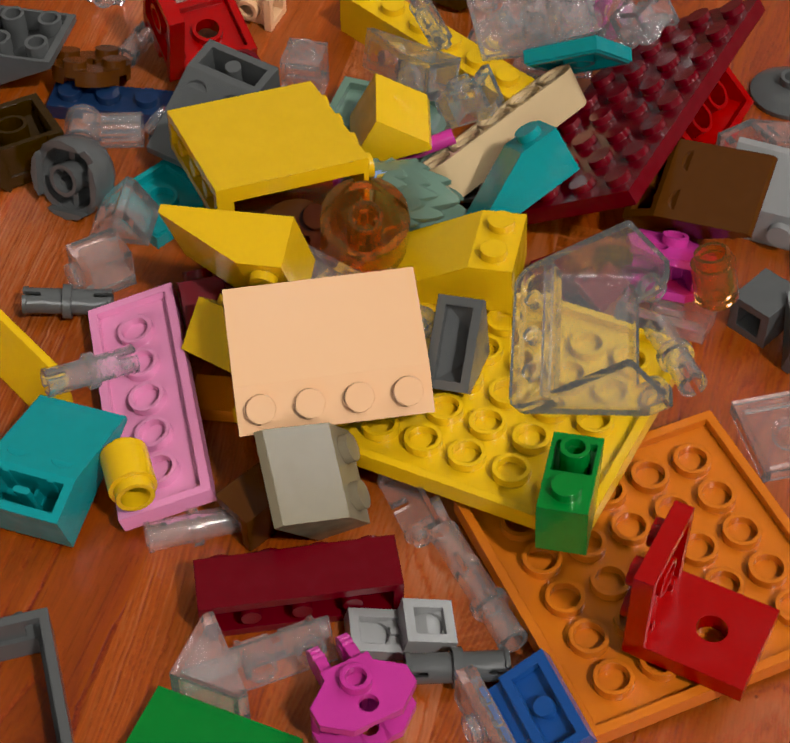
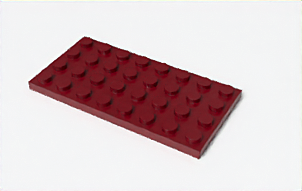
M731 0L716 9L708 10V8H701L686 17L679 19L668 17L656 25L645 28L642 25H638L626 31L622 36L623 40L620 44L631 47L633 62L601 69L590 80L591 84L583 93L587 101L586 105L557 127L580 170L521 213L527 214V225L637 205L766 11L761 0Z

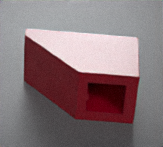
M206 268L182 272L184 281L174 283L185 334L188 330L198 297L218 300L219 294H222V290L226 289L224 280L217 275L213 276L212 272Z

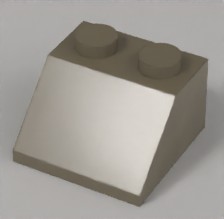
M328 422L263 429L254 432L274 529L319 541L370 524L367 510L371 505L370 494L367 486L359 476L356 463L360 458L358 444L348 430Z

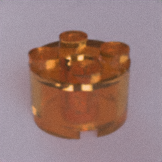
M369 177V181H354L355 178L337 184L326 195L320 214V250L327 263L341 275L396 269L406 254L410 229V215L403 194L394 185L380 178Z

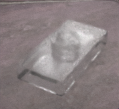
M470 665L456 670L454 699L463 715L461 716V726L468 743H516L477 668Z

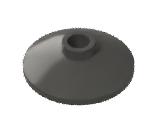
M772 67L761 71L753 78L750 85L749 93L754 104L770 116L790 120V67Z

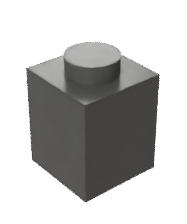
M767 268L762 270L733 295L727 326L763 349L784 330L787 291H790V282Z

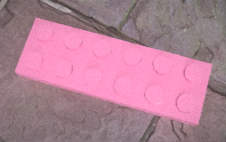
M169 282L89 310L88 318L102 410L127 417L128 420L121 437L137 438L146 444L158 483L155 498L147 507L137 511H125L116 504L118 521L125 532L217 501L189 352L181 349L185 338V331L178 295L172 283Z

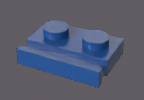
M542 648L498 677L500 680L489 689L484 687L479 690L506 743H596L598 741L550 655Z

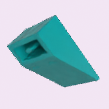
M39 395L0 440V528L74 547L104 476L99 460L100 453L107 444L121 437L128 420L127 417Z

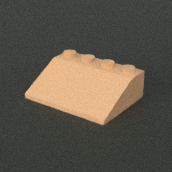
M413 267L222 290L239 437L254 435V432L263 429L328 422L337 425L435 412L430 363Z

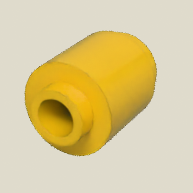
M132 437L117 438L107 444L102 449L99 460L110 499L120 509L125 511H137L150 505L155 498L158 483L146 444L142 440Z

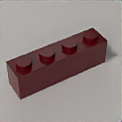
M395 534L384 536L367 535L359 539L330 543L321 541L306 546L283 549L266 548L259 552L236 555L218 554L205 559L193 560L202 639L344 621L348 607L398 609L401 599L404 598V581Z

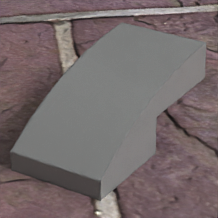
M402 598L398 609L348 607L344 616L345 633L350 635L361 653L368 651L372 659L384 661L403 660L404 652L449 651L451 646H457L458 644L451 600Z

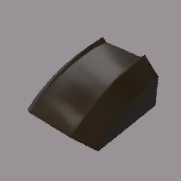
M37 93L0 104V188L10 193L15 187L33 182L30 171L31 158L34 152L40 150L43 143L57 136L64 135L62 128Z

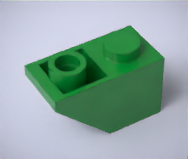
M554 432L536 504L535 548L580 555L587 554L598 494L604 450L603 438Z

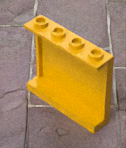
M311 81L167 110L171 148L206 208L235 211L234 202L349 176L364 197L371 196L370 178L375 176V166L370 152H365L362 149L356 134L349 132L344 125L340 113L334 112L330 107L327 96L325 94L321 95Z

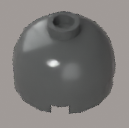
M81 134L57 136L43 143L41 149L34 152L31 158L30 173L34 189L38 196L45 194L52 203L47 208L53 214L65 220H80L97 211L106 204L114 190L116 173L113 161L107 150L98 141Z

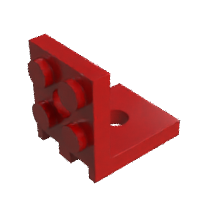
M143 0V22L145 27H150L152 31L154 47L159 58L163 57L166 63L167 77L170 82L181 79L189 62L209 39L235 50L248 49L257 54L258 48L235 0H187L176 3L175 0ZM210 28L218 34L211 38H205L200 36L198 31Z
M675 500L665 519L657 516L646 540V546L650 548L645 557L636 555L627 572L625 585L630 586L620 609V615L627 618L621 651L740 702L777 623L780 610L683 570L695 508ZM703 627H712L719 630L723 634L724 639L718 642H709L701 638L697 630Z

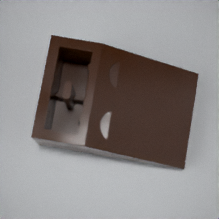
M680 139L637 205L625 207L622 218L637 229L660 233L666 230H675L687 234L689 239L752 238L778 158L764 153Z

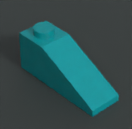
M540 120L521 126L515 132V137L502 148L465 215L481 210L508 211L521 214L580 170L557 128Z

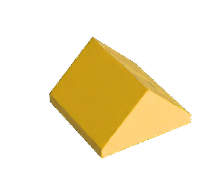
M375 73L350 115V132L356 134L362 149L365 152H370L372 158H378L379 161H385L392 157L399 159L432 150L429 98L427 94Z

